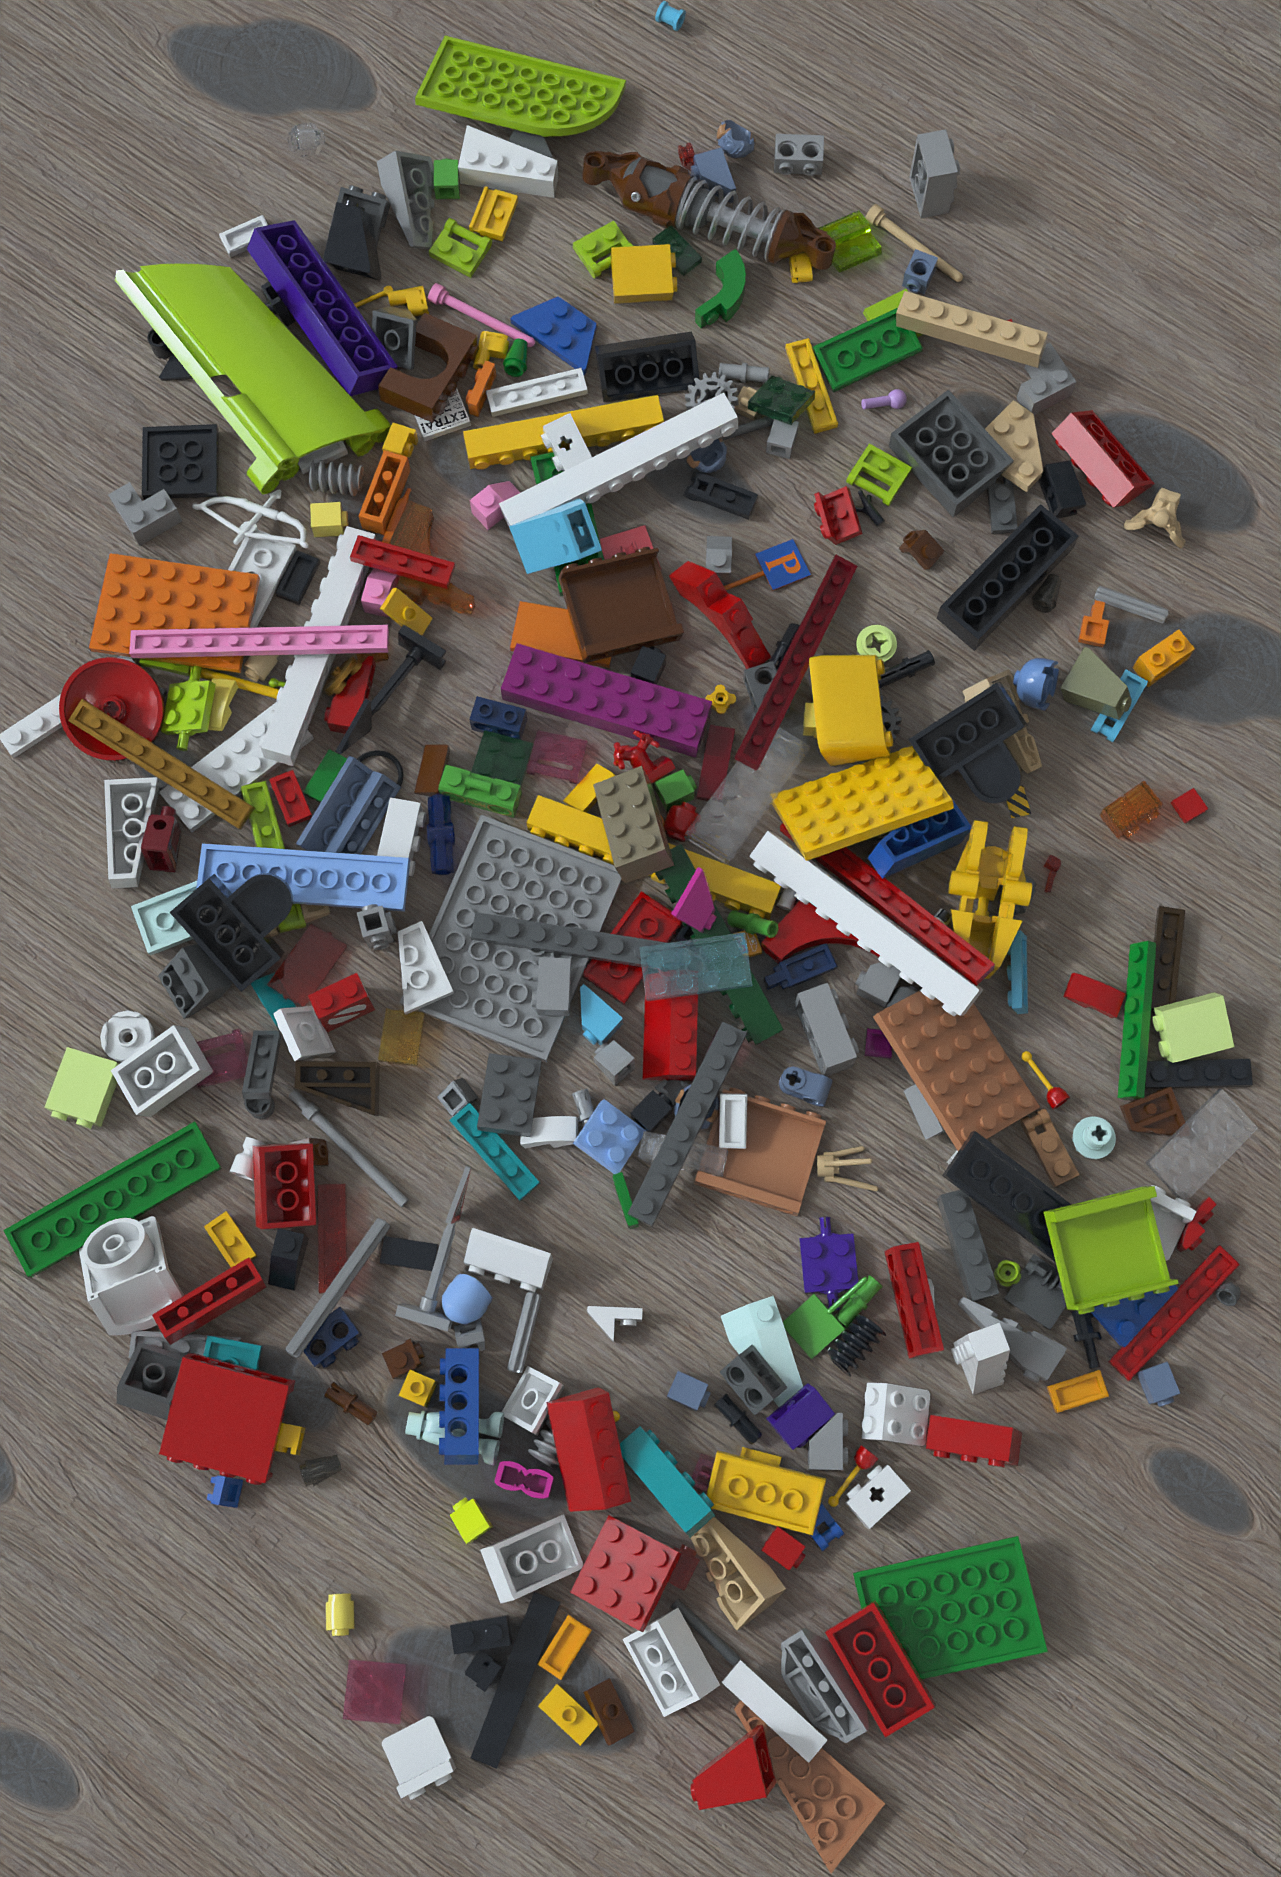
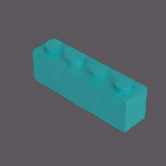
M639 1426L620 1443L622 1458L688 1537L691 1538L715 1516L710 1509L714 1504L704 1492L698 1495L692 1488L696 1483L686 1471L681 1474L676 1469L675 1465L678 1464V1461L668 1450L663 1453L657 1445L660 1443V1440L650 1429L645 1432Z

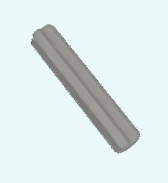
M1103 586L1097 588L1094 597L1097 601L1105 602V604L1159 623H1164L1169 613V610Z
M534 1292L526 1293L507 1369L514 1373L523 1372L542 1298L541 1295Z

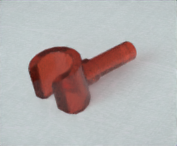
M1053 855L1048 857L1044 865L1045 868L1050 870L1044 890L1046 893H1051L1054 877L1061 866V860Z

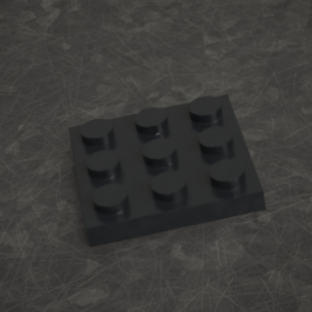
M217 424L143 427L142 497L144 500L163 489L170 499L218 497L219 428Z

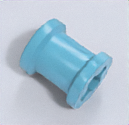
M663 1L656 12L655 20L659 23L661 21L671 25L673 30L678 31L685 20L686 11L683 9L677 10L669 6L667 1Z

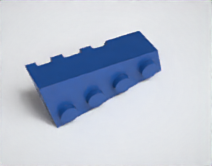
M954 800L953 809L897 828L877 844L868 859L882 879L961 844L972 826Z

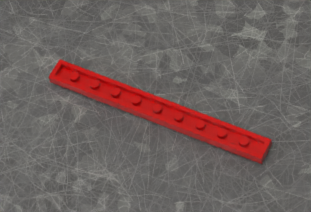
M784 823L780 825V832L794 842ZM846 847L814 858L975 986L994 970L995 964L886 878L882 879L877 871Z

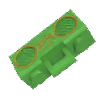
M450 765L445 766L438 788L441 798L515 818L522 796L521 786L518 784L489 778Z

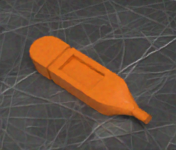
M407 488L404 496L398 500L382 542L395 545L396 538L399 535L408 511L410 488Z

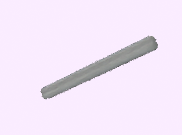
M376 1219L286 1346L285 1350L289 1355L295 1358L300 1357L390 1229V1225L385 1220Z

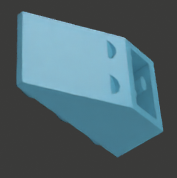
M576 499L509 526L527 574L579 560L602 550L586 504L581 499Z

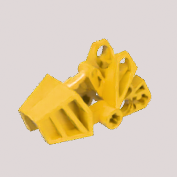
M974 820L970 830L969 841H967L956 870L951 872L948 894L961 896L959 910L951 909L953 931L995 964L994 970L985 978L990 979L1000 968L1021 926V920L1013 919L1015 905L1028 907L1030 903L1032 883L1026 882L1022 866L1028 828L1014 826L1009 837L1007 850L1005 851L996 846L985 847L988 822ZM999 885H1003L998 916L992 915V917H989V901H994ZM976 898L979 900L977 910L974 913L972 910Z

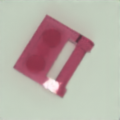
M537 730L527 767V774L535 776L537 773L569 780V783L577 785L587 748V741ZM539 759L571 765L573 768L572 770L539 764L538 762Z
M240 1028L232 1030L230 1034L198 1042L195 1039L201 1051L235 1043L236 1047L234 1051L206 1057L213 1073L197 1083L199 1088L245 1077L248 1058Z

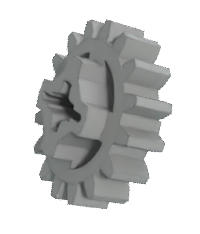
M713 372L711 378H708L707 374L704 373L703 380L700 381L698 378H695L696 385H688L690 393L685 394L686 402H688L685 404L687 411L724 393L726 396L728 395V401L736 413L734 406L739 405L737 388H734L732 380L726 382V375L723 374L719 379L716 372ZM700 393L701 396H700V398L697 400L698 403L696 404L697 396H698V394Z

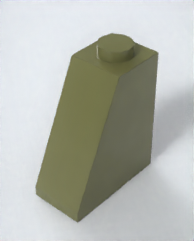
M1087 647L1083 648L1060 687L1066 702L1120 720L1123 713L1129 710L1132 702L1127 685Z

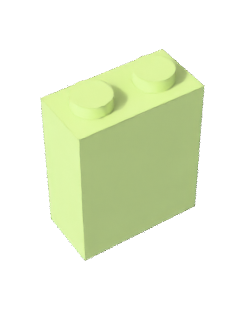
M1214 992L1154 1008L1153 1024L1155 1030L1159 1031L1161 1039L1158 1042L1159 1051L1162 1057H1165L1166 1060L1172 1063L1234 1047L1223 995Z
M67 1047L45 1104V1108L52 1112L51 1117L66 1121L68 1117L76 1119L77 1125L91 1129L93 1125L101 1127L117 1085L111 1070L118 1066L119 1063Z

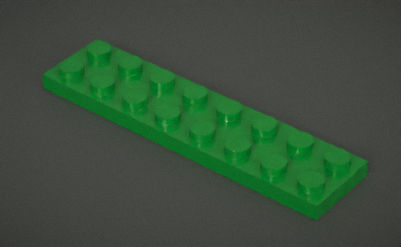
M194 1121L3 1231L27 1277L32 1278L79 1251L91 1233L101 1225L120 1218L135 1219L222 1168L201 1129Z

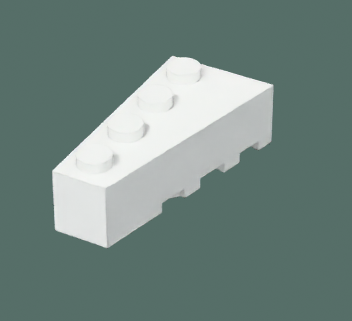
M467 125L458 165L460 184L479 187L487 186L492 189L554 198L558 182L557 160Z

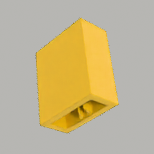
M670 244L611 248L614 304L672 300L673 293L677 292V277H672V268L676 267L675 253L670 251Z

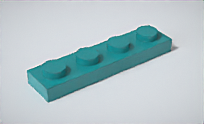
M470 1103L467 1104L449 1121L516 1198L521 1201L540 1182L497 1133L477 1130L479 1113Z

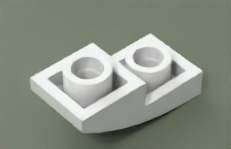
M572 1116L533 1118L531 1137L520 1136V1145L525 1149L550 1144L553 1148L571 1145L578 1136V1118Z

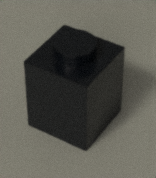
M642 646L631 670V677L657 685L666 665V655L656 647L647 648Z
M652 1090L630 1113L631 1118L651 1135L672 1113V1107L670 1106L672 1102L662 1092L657 1094Z

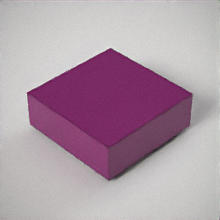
M867 1028L864 1056L891 1059L892 1046L882 1030Z

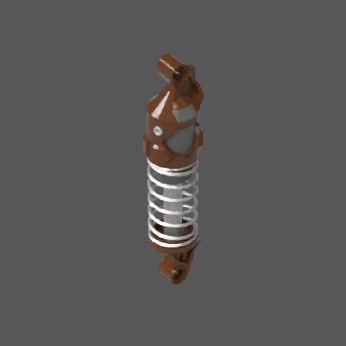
M592 151L584 156L582 177L585 183L599 185L603 181L610 180L625 210L641 216H647L653 220L654 224L660 227L669 228L671 226L682 229L684 226H693V233L696 235L700 228L711 222L708 232L709 240L713 239L718 225L727 228L722 241L724 246L728 244L732 231L741 233L737 246L738 251L743 249L747 236L757 239L752 251L753 257L757 256L763 241L767 243L764 255L765 260L775 265L785 258L805 252L816 269L826 270L832 265L836 248L835 241L826 231L815 227L804 213H793L785 209L781 211L780 207H778L768 216L766 203L758 204L753 210V201L750 196L744 198L738 205V195L735 190L728 193L723 199V190L720 185L710 190L706 180L698 182L696 176L694 177L689 174L687 169L677 165L671 168L666 167L659 162L642 157L638 152H628L619 155L609 151ZM717 190H719L718 203L715 202L716 198L714 195ZM732 195L734 197L733 209L725 206ZM748 201V214L740 212L743 205ZM763 206V219L756 218V214ZM778 212V216L774 224L770 223L774 215Z

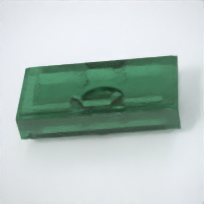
M670 226L652 238L654 245L670 244L671 253H675V268L683 276L702 263V257L673 227Z

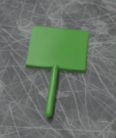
M863 1277L829 1309L814 1293L783 1321L786 1331L811 1359L845 1330L832 1313L868 1281L867 1277Z

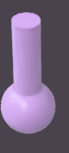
M895 389L888 396L862 399L861 405L863 409L883 406L900 409L906 404L907 397L902 390Z

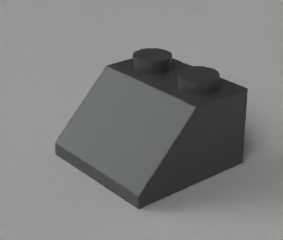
M138 1342L117 1386V1404L167 1420L182 1357L184 1356Z

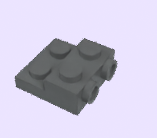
M349 185V189L341 187L337 202L344 204L345 200L359 203L360 207L365 208V212L372 219L377 247L382 227L385 228L390 209V203L385 200L386 196L376 192H372V195H367L363 193V189Z

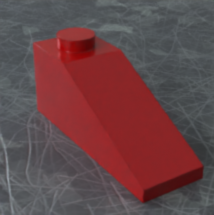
M368 656L364 660L361 668L348 679L344 689L333 697L331 707L326 708L324 721L327 722L330 731L345 734L366 698L369 699L376 670L373 656Z

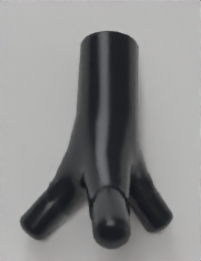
M859 490L858 494L864 507H855L856 512L868 515L877 527L880 526L885 520L873 506L871 495L865 496L863 491Z

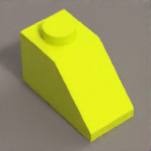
M465 1497L453 1506L455 1511L450 1514V1517L466 1544L472 1543L493 1527L474 1498L468 1501Z

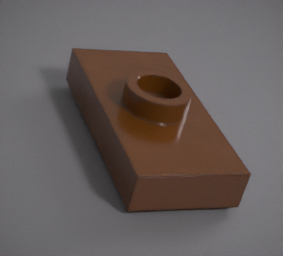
M610 1678L583 1692L608 1746L635 1732Z

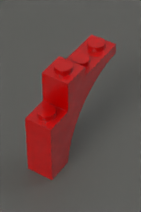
M687 561L669 575L680 596L695 605L716 626L735 650L746 669L762 665L771 658L751 622L753 618L743 600L727 593L716 572Z
M801 901L778 924L777 934L773 938L767 936L761 943L762 951L777 964L802 950L825 943L863 948L857 944L859 939L854 935L850 934L847 936L836 928L838 923L833 919L829 918V920H826L815 912L817 907L809 902L806 905ZM874 950L870 951V953L876 955L877 957L880 956Z

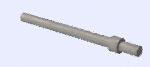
M296 1089L289 1094L288 1097L302 1110L301 1113L309 1121H314L401 1208L409 1201L320 1113V1108L313 1102L307 1101Z

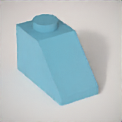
M583 984L580 987L582 1029L585 1031L583 1036L593 1045L596 1042L602 1045L623 1025V1018Z

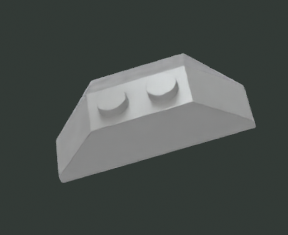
M805 1628L781 1643V1676L812 1725L829 1735L838 1737L844 1743H848L868 1731L869 1723L866 1703L831 1642Z

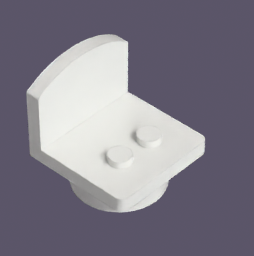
M154 1216L141 1221L131 1218L109 1221L93 1231L83 1247L79 1249L88 1302L108 1335H126L156 1326L157 1323L152 1314L184 1296L169 1270L160 1226Z

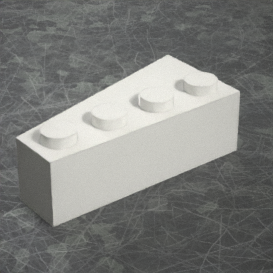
M158 778L104 780L109 882L111 888L138 887L144 862L141 844L148 818L155 812L160 789Z
M1000 1323L969 1333L953 1342L955 1347L952 1348L953 1357L957 1365H962L973 1395L1004 1384V1370L1007 1369L1006 1362L1009 1359L1010 1348Z

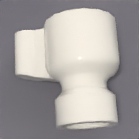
M246 1137L243 1144L244 1151L235 1156L230 1172L241 1178L254 1181L253 1146L266 1144Z

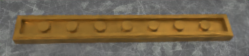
M81 699L68 720L240 830L255 809L247 802Z

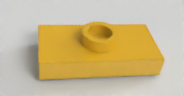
M392 588L380 608L401 627L405 625L420 635H423L433 619L398 588Z
M558 1683L538 1705L580 1746L598 1726L596 1719Z

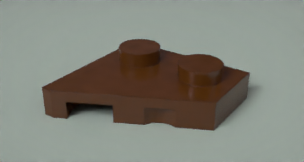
M1172 1087L1164 1088L1146 1095L1144 1098L1136 1099L1120 1106L1129 1131L1186 1137L1190 1135Z

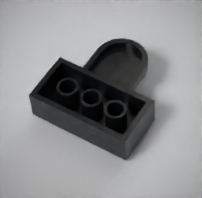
M1001 682L993 684L908 739L924 765L930 767L939 781L959 770L974 795L984 802H1004L1011 798L1020 787L1022 778L1020 766L1004 740L1027 727L1028 724Z
M213 874L169 913L242 992L284 955L283 949L268 933L289 915L293 906V894L286 881L275 874H257L248 879L233 893Z

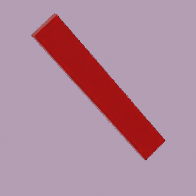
M1220 1245L1217 1246L1178 1287V1290L1128 1345L1121 1347L1108 1362L1127 1381H1130L1240 1264Z

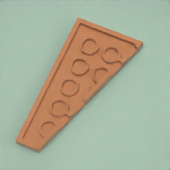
M740 1700L734 1707L736 1714L747 1732L757 1725L763 1724L776 1782L830 1874H832L885 1803L823 1748L808 1763Z

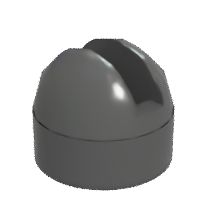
M1225 1282L1216 1292L1217 1299L1226 1306H1234L1241 1295L1239 1286L1236 1287L1233 1282Z

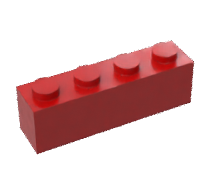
M250 1257L152 1314L164 1338L172 1345L267 1287Z

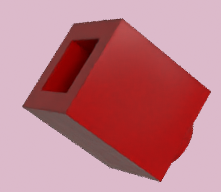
M778 1526L775 1527L761 1548L762 1552L789 1571L792 1566L797 1569L806 1556L802 1552L805 1546Z

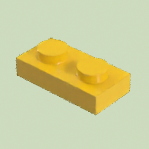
M227 1211L204 1226L230 1267L235 1266L250 1257L251 1261L257 1257V1254Z

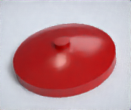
M105 657L89 661L71 674L62 689L59 701V715L62 727L70 741L87 755L102 760L128 759L68 721L81 699L150 742H153L160 732L164 719L162 693L154 678L136 663L115 657Z

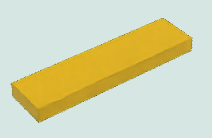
M807 338L786 344L785 349L814 434L838 428V421L810 339Z

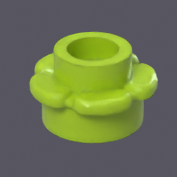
M1003 1260L995 1269L994 1276L1002 1286L1010 1287L1012 1284H1017L1020 1281L1021 1268L1016 1262ZM1007 1271L1011 1272L1009 1276L1005 1274Z

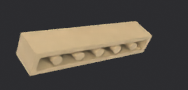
M904 291L896 312L897 327L1036 368L1039 366L1046 347L1047 332Z

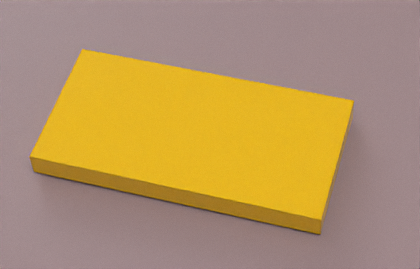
M717 1450L707 1497L714 1504L711 1509L813 1535L826 1479Z

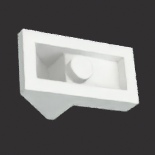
M588 1306L587 1312L611 1341L614 1342L615 1321H620L621 1326H636L637 1322H642L643 1308Z

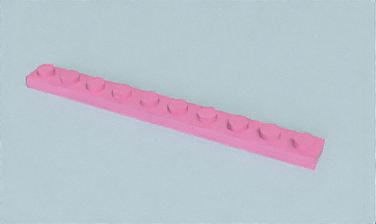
M388 625L131 630L129 654L131 658L388 653L389 628Z

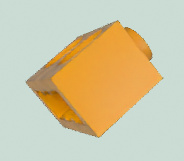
M1177 630L1139 656L1133 669L1139 677L1148 681L1147 687H1150L1186 662L1195 648L1183 633Z

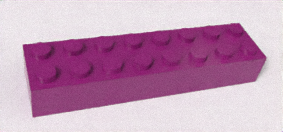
M518 643L501 686L502 700L640 741L641 738L633 734L635 730H638L641 733L649 734L654 741L659 742V747L695 758L697 757L712 712V701Z

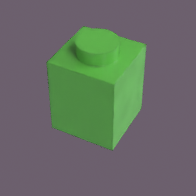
M448 158L434 160V191L436 199H460L458 160Z
M683 769L655 782V791L666 812L673 805L681 806L682 802L687 803L693 800L694 790L697 789L692 776H687Z

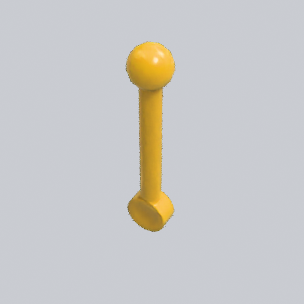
M385 286L384 291L353 304L357 308L380 297H388L387 292L393 291V288Z

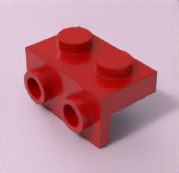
M847 486L824 496L820 492L814 494L816 499L814 508L817 515L821 517L822 525H820V530L825 539L837 545L863 534L851 491Z

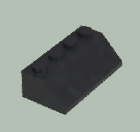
M692 331L595 346L603 402L688 390V385L695 386L694 379H699L696 341Z

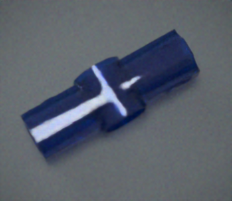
M443 794L428 797L429 824H427V840L431 853L432 874L437 875L454 873L453 846L455 845L454 824L451 821L450 796Z

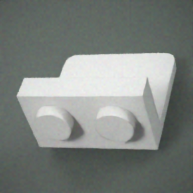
M1155 1186L1157 1197L1151 1198V1203L1165 1260L1167 1261L1170 1259L1185 1225L1193 1220L1196 1211L1190 1208L1191 1204L1180 1198H1175L1174 1200L1165 1195L1166 1191Z
M867 1383L864 1397L865 1409L862 1421V1439L924 1446L927 1438L930 1404L929 1391L888 1383Z
M427 1716L382 1741V1747L398 1780L399 1785L396 1788L401 1798L408 1795L410 1800L426 1792L424 1788L426 1785L435 1782L436 1786H439L452 1778L450 1773L456 1769V1766L432 1716Z

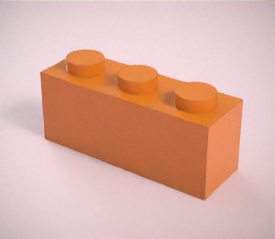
M386 450L383 451L359 513L362 529L385 535L398 500H400L411 471L408 457Z

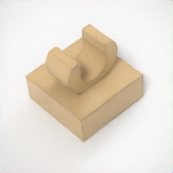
M743 386L737 397L739 405L734 407L736 413L754 421L765 402V396L758 393L755 389Z

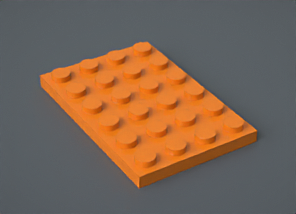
M110 553L89 649L92 652L131 657L129 654L131 630L250 628L260 577L258 574ZM244 656L140 659L241 673Z

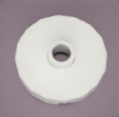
M118 1012L104 1024L100 1036L101 1045L110 1058L118 1063H122L155 1039L154 1028L149 1020L138 1012ZM132 1034L133 1039L130 1042H125V1037Z

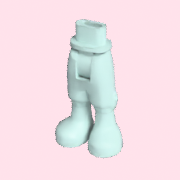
M422 1411L421 1414L409 1412L405 1434L414 1435L417 1440L423 1439L432 1444L439 1445V1438H445V1428H439V1412L427 1413ZM493 1412L488 1419H479V1433L501 1438L504 1413ZM455 1429L452 1431V1434L461 1437L466 1432L462 1429ZM479 1438V1454L482 1455L484 1463L495 1465L500 1441Z

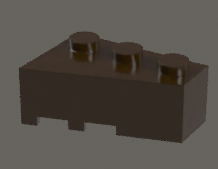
M295 1061V1088L368 1114L379 1116V1062Z

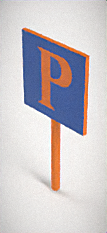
M792 539L756 553L755 557L762 571L724 587L726 590H729L765 575L772 591L810 577L811 574Z

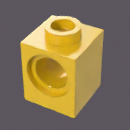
M409 1370L399 1396L427 1408L438 1382Z

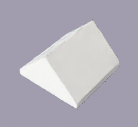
M527 1366L502 1410L504 1417L538 1436L549 1416L546 1402L558 1399L564 1389V1385Z

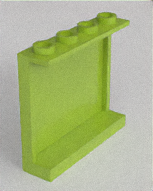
M1142 1186L1044 1211L1068 1310H1078V1314L1090 1313L1095 1311L1094 1306L1103 1304V1307L1116 1306L1120 1304L1119 1299L1128 1297L1129 1301L1144 1298V1293L1153 1291V1294L1170 1291L1169 1286L1179 1284L1178 1279H1170L1151 1203V1198L1157 1197L1155 1186Z

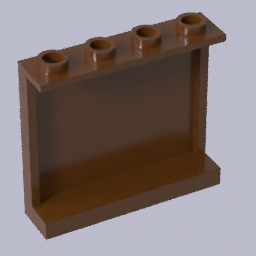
M643 547L632 554L626 555L625 552H622L606 560L595 558L590 560L588 564L580 566L576 563L570 564L561 570L558 579L583 663L641 650L642 646L649 648L680 641L684 630L682 624H677L657 560L658 548L650 549V547Z

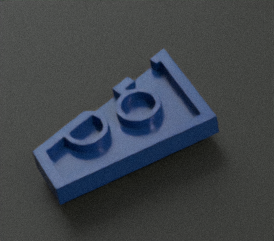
M1176 1285L1169 1286L1170 1291L1153 1294V1291L1144 1293V1298L1129 1301L1128 1297L1119 1299L1120 1304L1116 1306L1103 1307V1304L1094 1306L1095 1311L1091 1313L1119 1346L1126 1347L1178 1288Z

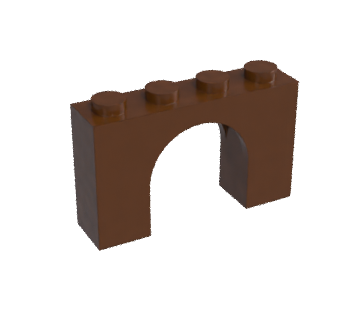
M424 313L416 325L415 346L439 356L447 364V367L441 374L429 379L415 378L390 367L379 384L380 401L433 423L437 415H442L448 397H452L455 394L457 383L460 378L463 379L468 371V364L471 360H475L479 346H477L476 334Z

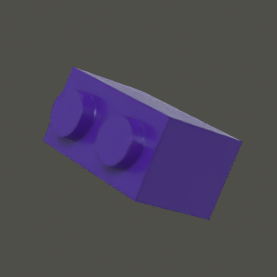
M807 1383L766 1419L785 1444L794 1450L796 1447L804 1446L809 1441V1436L817 1429L820 1430L835 1413L819 1392Z

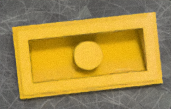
M596 764L563 802L569 807L587 813L597 802L593 784L616 775Z

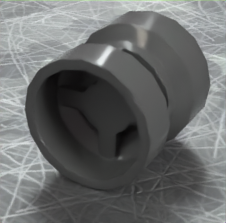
M272 1097L270 1100L244 1099L246 1110L254 1118H269L275 1110V1102Z

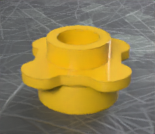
M717 685L715 691L705 698L712 701V708L718 714H724L730 707V704L736 702V696L727 692L724 685Z

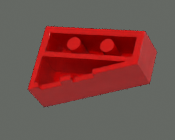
M930 1415L926 1449L934 1451L933 1456L950 1459V1454L961 1456L960 1461L977 1463V1460L981 1459L988 1461V1465L1005 1468V1464L1018 1466L1022 1432L1013 1427Z

